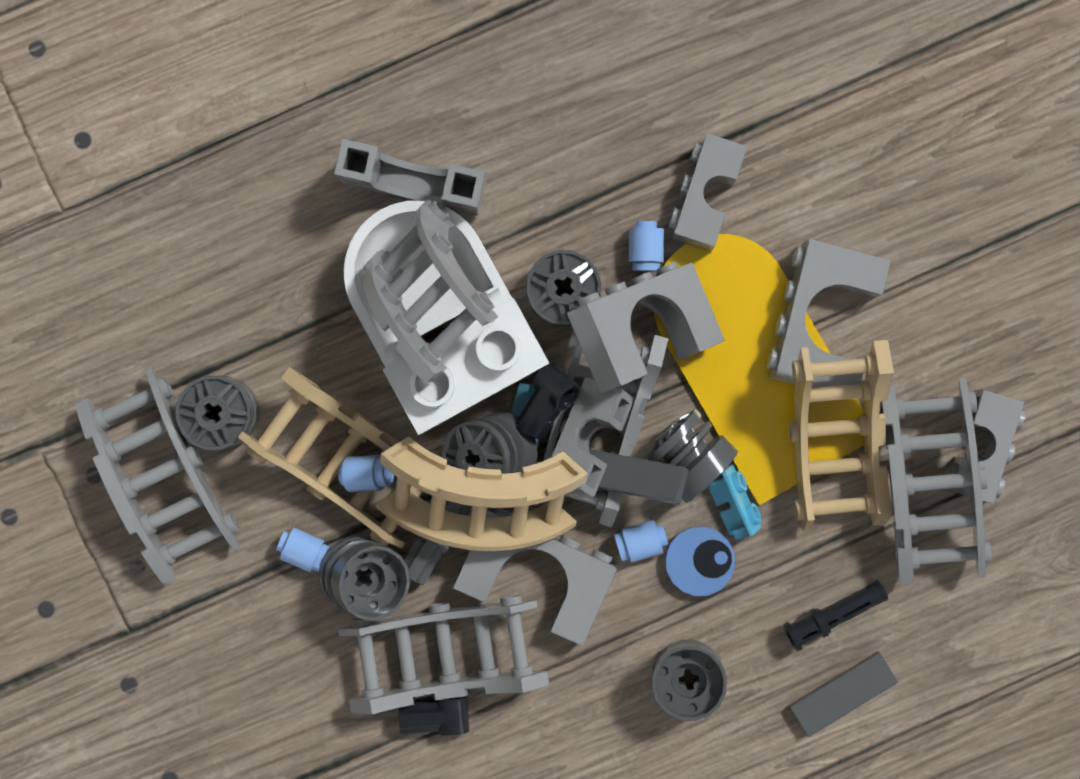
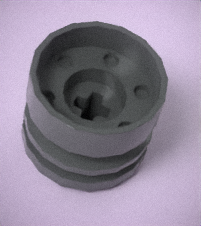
M556 250L545 254L533 265L527 277L526 296L531 310L540 320L552 326H571L572 324L567 313L580 307L577 300L598 292L599 296L601 295V280L597 268L586 256L572 250ZM566 279L570 280V290L573 293L570 296L566 293L561 297L556 294L558 287L554 283L557 280L562 283Z
M204 376L191 382L181 392L176 405V422L182 435L192 445L205 450L229 449L244 443L238 436L242 431L251 436L259 421V403L253 390L243 381L230 376ZM211 405L213 407L221 406L222 411L219 413L221 420L209 419L208 415L212 412Z
M695 408L687 415L673 421L655 439L650 451L644 458V460L657 462L663 457L665 459L663 463L685 467L689 470L682 495V500L685 503L690 502L706 489L727 468L739 452L723 435H719L707 443L704 437L709 432L712 424L706 421L694 430L692 427L702 416Z
M497 412L455 426L446 436L442 455L444 459H447V465L463 470H468L470 466L482 469H500L502 474L522 472V467L536 463L537 442L535 438L524 434L517 427L518 416L512 413Z
M359 536L340 539L329 547L321 560L318 573L320 587L328 600L359 619L371 621L386 618L398 610L407 597L410 585L408 567L401 555L369 538ZM357 570H358V573L360 574V577H359V578H358L357 575L355 574V573L357 572Z
M680 640L669 644L659 653L653 665L652 690L656 702L667 714L679 720L697 721L710 716L720 707L726 695L727 676L720 657L710 646L697 640ZM691 669L693 675H699V678L693 679V685L686 686L685 680H679V677L684 676V670Z

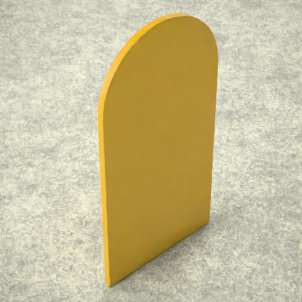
M719 234L712 252L685 243L684 246L672 254L664 266L673 262H677L678 267L693 263L725 341L679 360L663 322L654 311L653 315L661 337L668 338L667 348L718 436L723 435L739 451L733 462L738 471L745 477L750 492L760 506L782 492L790 490L791 487L797 484L794 442H790L788 435V422L794 421L795 385L768 378L770 369L766 368L768 354L771 348L776 349L779 335L774 333L775 325L779 315H784L787 301L783 300V293L788 279L774 257L757 243L741 236ZM806 312L805 323L809 337L819 349L831 354ZM857 398L810 402L808 423L858 419L859 415H863V409ZM859 433L808 437L809 462L841 459L849 456L853 451L864 446V437L860 436Z

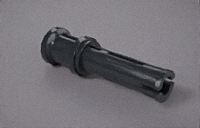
M877 580L822 610L813 608L809 610V615L791 624L786 622L782 625L789 641L798 652L802 650V645L820 636L822 638L829 636V633H831L830 629L889 600L888 595L882 584Z

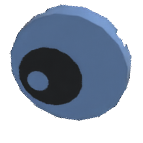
M706 526L690 527L679 532L669 542L665 553L666 571L671 582L682 592L693 596H709L722 590L731 580L735 568L734 551L729 541L717 530Z

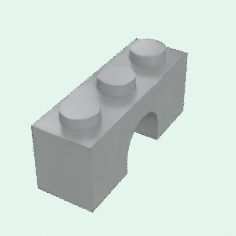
M708 133L703 143L696 141L690 159L691 162L696 163L692 176L686 174L679 194L685 196L681 209L674 208L668 226L675 229L672 239L712 252L726 213L711 208L704 199L703 191L708 184L713 182L734 185L747 146Z
M585 377L582 386H580V394L574 402L569 417L561 425L559 441L548 459L562 451L565 452L588 473L587 482L575 489V491L594 497L607 464L590 454V439L596 431L602 428H612L621 432L635 399L618 387L600 394L595 380Z
M975 390L977 413H972L974 426L984 432L987 438V448L984 454L978 458L979 468H985L987 474V489L981 490L982 501L994 504L995 498L1001 496L1005 486V478H1002L1005 465L1011 463L1015 453V445L1012 444L1015 432L1022 428L1025 420V411L1022 410L1024 402L986 390ZM955 457L950 474L969 473L967 459ZM970 487L945 489L971 498Z

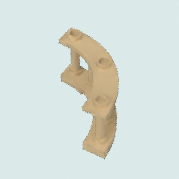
M888 340L873 341L870 354L864 355L862 359L811 363L808 347H801L798 361H792V376L795 383L794 421L788 422V435L790 442H794L799 498L794 500V514L796 521H802L803 532L811 530L815 521L814 516L865 511L866 514H871L873 526L887 524L893 513L887 467L880 466L879 446H886L885 414H879L880 401H888L889 388L894 375ZM866 374L865 380H860L859 384L812 388L813 377ZM860 398L861 401H864L863 415H859L858 419L808 423L810 402ZM859 433L860 436L864 437V453H860L859 457L809 462L808 437ZM856 471L866 474L868 493H864L863 497L812 502L811 475Z
M289 367L281 379L292 387L288 392L291 396L259 440L243 431L238 438L249 446L246 452L262 464L269 460L308 484L306 490L323 501L327 497L370 528L372 532L369 536L379 544L387 547L390 543L402 549L406 543L393 533L398 526L397 523L386 517L381 524L362 510L375 491L357 492L350 501L330 487V484L338 475L339 467L343 464L344 459L351 457L361 442L365 444L367 439L383 449L381 452L383 453L399 443V441L334 395L330 396L319 389V385ZM309 401L318 405L315 409L318 413L286 457L272 449V445L301 405H307ZM337 417L350 426L347 431L349 436L317 478L299 466L298 463L329 420L333 422ZM411 486L410 491L419 497L422 491Z
M408 436L381 453L380 464L397 476L395 491L376 502V508L404 529L439 544L475 551L514 550L546 542L576 526L577 521L562 508L564 496L585 484L588 473L563 451L543 462L522 467V472L502 474L500 469H482L470 466L468 470H463L447 465V459L428 451ZM411 486L432 495L431 504L410 491ZM446 500L473 506L471 516L446 511ZM549 501L540 507L528 511L529 505ZM514 507L512 516L486 518L487 508Z

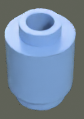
M636 221V228H629V262L632 263V271L657 272V269L660 268V263L664 262V229L657 228L656 221Z
M381 455L346 457L338 470L339 482L341 485H344L348 492L383 490L385 487L392 485L394 474L380 464Z
M654 520L622 528L621 533L614 534L621 560L626 561L630 559L631 563L663 554L662 546L668 545L663 525L656 526Z
M293 527L291 533L283 532L276 551L281 552L279 560L309 573L312 570L319 573L321 560L330 546L324 544L325 540Z

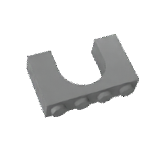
M342 139L334 175L343 185L412 201L431 200L433 202L435 200L451 210L476 216L480 215L487 184L486 172L454 164H449L448 169L418 165L385 155L377 146Z
M812 239L803 242L801 247L797 246L791 262V266L796 267L793 280H788L783 293V300L787 301L784 315H779L775 325L774 333L779 335L776 349L771 348L766 362V368L770 369L768 378L795 385L792 376V361H798L801 347H808L811 363L851 360L826 353L813 343L806 329L805 316L807 307L812 298L825 288H838L872 298L883 295L891 261ZM863 373L813 377L812 388L859 384Z
M677 262L670 263L657 269L659 275L653 277L650 271L631 279L633 286L627 288L625 282H621L605 289L607 296L600 298L598 292L577 300L580 307L567 313L600 394L648 374L631 333V314L636 304L650 308L659 316L679 360L725 341L693 263L678 267Z
M488 508L486 518L512 516L513 512L505 508H496L495 511ZM562 534L560 539L553 538L540 544L514 550H470L453 589L486 603L503 564L511 556L529 549L545 551L562 564L567 575L566 591L550 626V632L583 646L617 571V566L611 563L612 556L597 549H593L592 554L579 549L581 544L579 541Z

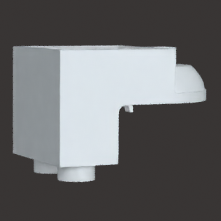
M417 200L389 205L373 214L359 227L346 253L344 283L349 301L386 367L382 370L417 434L420 435L549 364V361L474 229L460 215L445 207L450 214L448 219L455 225L448 231V240L453 246L451 249L452 253L476 291L482 292L491 300L494 305L492 310L499 317L494 322L482 326L475 320L441 355V362L447 369L437 379L424 384L394 347L399 342L390 328L386 331L382 330L373 315L363 291L361 277L366 273L363 270L364 265L377 251L383 249L390 252L416 225V211L425 202ZM422 245L400 267L403 271L425 250L424 246ZM433 263L401 295L405 311L441 276ZM449 289L416 323V330L421 337H424L455 320L466 307L454 292Z

